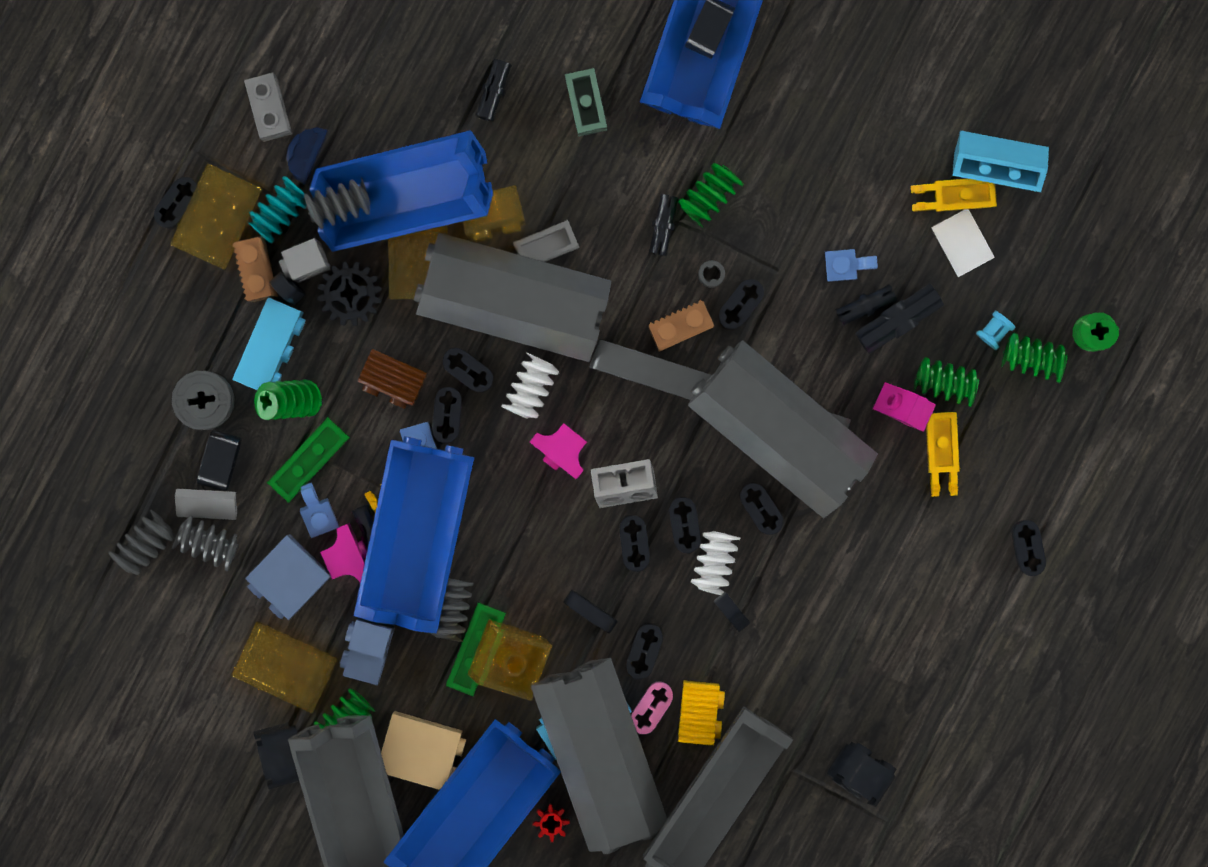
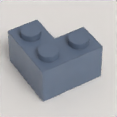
M358 618L356 622L352 621L348 626L345 641L350 642L348 647L350 651L344 650L340 662V667L344 668L343 676L378 685L395 625L371 622L362 618Z

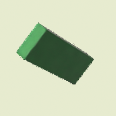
M327 417L272 476L267 484L290 503L302 490L301 486L308 484L350 437Z
M478 602L446 686L474 696L506 612Z

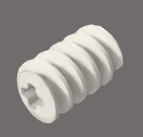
M529 353L527 354L532 359V362L522 361L521 363L527 369V372H517L516 374L522 380V383L511 384L517 391V394L506 395L512 404H502L501 406L527 419L528 417L538 418L539 414L533 407H543L544 405L538 396L549 395V392L543 385L552 386L554 382L548 375H558L559 373L553 364Z
M716 531L705 532L702 536L710 542L700 544L699 548L707 552V554L697 556V560L702 562L704 566L694 568V571L701 575V578L691 579V583L700 590L721 595L724 591L719 588L729 586V581L722 576L732 574V570L725 566V564L735 563V558L730 556L728 552L738 551V547L731 543V541L740 540L741 538Z

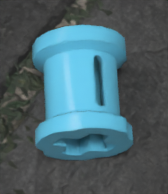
M995 310L992 313L993 318L982 331L978 330L976 335L991 348L997 350L999 348L998 343L1009 330L1013 331L1016 327L1005 316Z

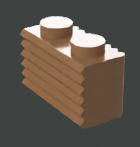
M256 237L234 242L233 247L236 248L234 252L237 254L235 258L238 259L236 264L239 265L238 270L241 271L239 276L243 277L241 282L244 283L242 288L245 289L243 293L246 294L244 299L249 302H257L268 297H278L277 292L269 283L274 277L265 239L263 237Z
M699 300L698 304L688 305L687 309L677 310L676 314L666 315L665 319L655 320L654 324L650 322L648 328L660 352L713 328L714 324L704 302Z

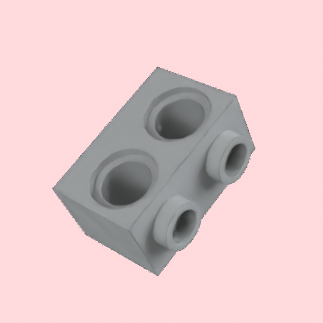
M269 73L244 80L259 138L265 142L291 135L292 131L277 76L274 73Z
M315 238L281 252L283 259L279 261L285 277L292 278L295 282L300 283L331 270L320 241Z
M650 459L591 469L594 497L599 508L658 498L654 469Z

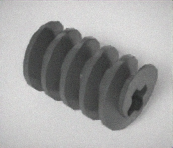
M362 177L360 186L353 179L350 180L349 190L342 183L338 184L337 193L330 186L327 187L326 197L319 190H316L313 201L307 193L304 194L312 223L315 222L320 229H324V219H328L332 226L335 225L337 215H339L343 222H346L347 212H351L355 219L358 218L359 208H362L367 215L370 214V201Z
M152 510L150 512L154 518L153 520L146 517L142 518L145 525L144 529L136 525L133 527L137 534L136 537L129 534L125 535L129 543L127 546L120 542L116 544L120 551L119 554L112 551L108 552L110 557L128 573L131 572L139 575L142 572L139 564L143 566L150 564L147 555L156 558L158 556L156 547L160 549L167 547L164 538L170 541L175 539L170 526Z
M189 516L182 523L172 549L181 543L180 552L185 554L192 548L191 556L193 558L198 557L203 552L202 561L207 563L214 557L215 567H219L225 561V571L228 572L239 548L237 534L234 533L227 540L225 529L218 535H215V525H211L205 531L203 520L196 526H192L193 516Z
M448 579L437 634H430L436 638L464 642L456 634L465 633L466 631L458 623L468 620V617L460 613V611L470 608V605L462 601V599L472 596V593L465 590L464 587L473 586V582Z

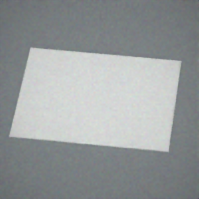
M969 209L963 210L931 227L958 277L995 258Z

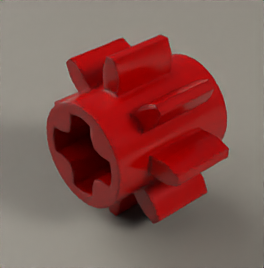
M549 803L547 811L537 810L541 820L533 821V826H540L539 838L546 834L550 836V841L553 842L554 835L558 833L565 837L566 833L562 829V825L570 824V820L562 818L561 815L564 813V808L556 811L553 810L552 803ZM548 816H554V820L560 822L555 824V829H549L548 824H543V822L548 820Z

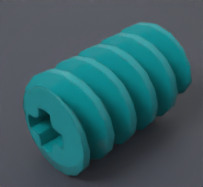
M285 176L282 177L285 188L278 185L274 186L277 193L276 197L268 193L265 195L269 205L259 202L257 205L261 213L249 212L253 221L248 223L269 243L274 242L271 232L279 235L283 233L279 225L280 223L290 226L291 222L287 216L288 214L294 217L299 216L296 206L304 209L307 208L304 200L305 193Z

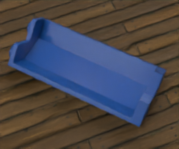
M674 0L640 102L658 111L670 115L673 113L688 118V121L720 129L763 0H720L735 7V11L712 59L685 47L706 0Z
M470 130L317 168L310 185V192L313 198L316 190H319L326 197V188L329 186L337 193L339 183H342L349 190V181L352 179L360 186L362 177L370 201L369 215L362 208H359V217L356 219L351 212H347L346 222H343L339 215H337L336 223L333 226L328 219H324V229H320L318 226L320 238L333 252L487 216L493 197L491 182H485L482 165L487 164L484 149Z
M404 436L403 442L391 440L354 616L371 622L393 624L413 631L437 634L474 457L463 455V448L446 445L445 450L421 445V439Z
M495 719L387 856L384 863L389 867H488L561 773L552 764L555 758L542 748L537 752L520 738L522 732L510 722L504 726Z

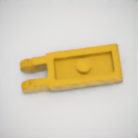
M973 179L935 181L934 184L911 186V193L915 194L935 191V202H917L912 205V211L914 212L930 210L940 212L997 207L994 183Z
M957 412L932 413L926 425L928 473H931L932 497L939 496V473L949 472L948 490L951 496L958 495L957 472H960Z

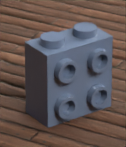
M289 534L281 540L245 579L250 583L247 586L248 589L259 599L264 596L271 603L269 609L277 617L283 619L285 616L290 620L331 576L329 571Z

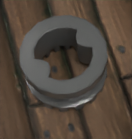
M714 260L704 262L698 271L700 283L708 288L719 286L725 278L724 267ZM714 266L719 270L720 278L718 280L712 279L708 282L703 276V271L705 268L712 269Z

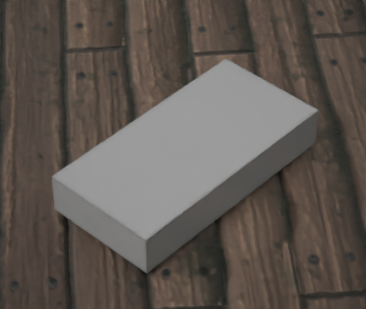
M568 220L513 242L518 255L543 262L579 248Z
M176 489L175 505L177 517L193 516V518L236 520V492Z

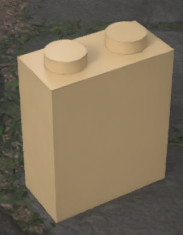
M394 711L381 751L387 775L440 790L456 770V767H453L455 756H462L466 739L461 738L463 730Z

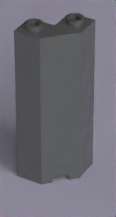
M439 232L435 244L429 243L425 260L430 261L424 285H417L413 300L419 302L416 315L590 362L600 332L599 326L602 315L606 310L611 280Z
M743 340L734 348L728 346L718 358L721 363L716 372L706 381L701 378L692 388L691 393L694 395L688 406L824 519L847 499L846 492L854 485L855 481L861 482L864 479L878 453Z
M612 659L591 660L571 672L551 674L531 685L589 852L602 851L603 854H609L617 851L624 845L641 839L649 840L654 838L666 822L667 817Z
M743 706L643 854V860L647 862L645 867H704L783 749L787 750L793 738L768 720L757 716Z
M371 715L341 717L337 719L338 724L320 729L319 724L307 727L289 738V746L324 867H389L384 863V860L404 834Z

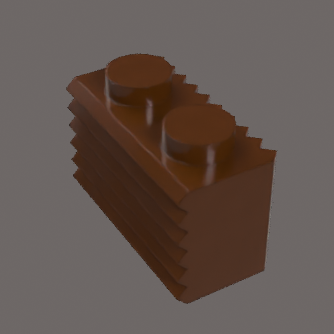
M372 349L357 382L364 384L361 390L376 397L382 392L391 396L390 403L405 409L407 404L414 406L428 373Z

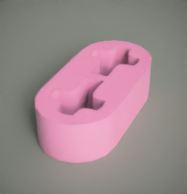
M652 683L633 710L631 717L637 733L648 734L652 732L673 700V692L667 683ZM661 688H665L667 700H660L653 707L651 703L655 696L652 694V691L654 689L659 691ZM649 708L652 710L648 718L651 725H643L642 728L638 727V720L635 717L638 714L643 716Z

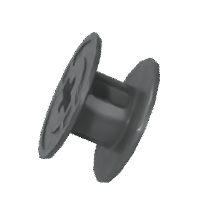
M194 371L186 374L177 382L172 392V407L176 417L184 425L192 429L211 430L219 427L230 418L234 409L235 395L231 385L223 376L214 372ZM202 392H204V396H215V401L207 402L204 409H202V405H192V399L201 398Z

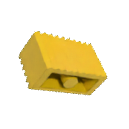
M683 680L678 742L714 746L715 739H720L722 721H717V710L724 707L725 691H719V684Z

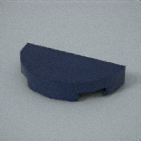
M315 127L297 134L288 146L286 158L289 170L294 178L304 185L307 184L327 136V129Z

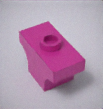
M885 382L873 410L924 432L936 404L916 393Z
M563 423L553 435L544 436L536 433L531 439L530 443L546 455L542 460L557 471L561 467L575 479L583 472L584 469L579 464L578 456L587 441Z
M350 523L336 529L337 540L335 544L320 553L332 579L342 575H351L361 583L367 548L363 541H357Z

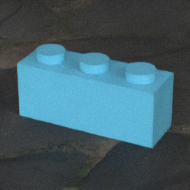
M960 131L954 152L952 176L1041 192L1048 170L1049 147Z
M268 297L232 380L255 390H258L263 383L280 381L282 374L278 373L282 362L288 363L294 347L290 346L294 334L299 336L306 321L302 318L304 312Z

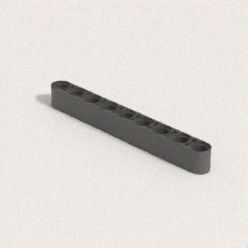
M601 339L597 341L589 366L592 369L689 400L694 395L691 393V390L701 378L706 381L712 376L711 374ZM830 413L844 426L849 428L850 419Z

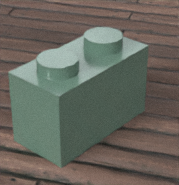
M595 69L565 74L578 137L607 131Z

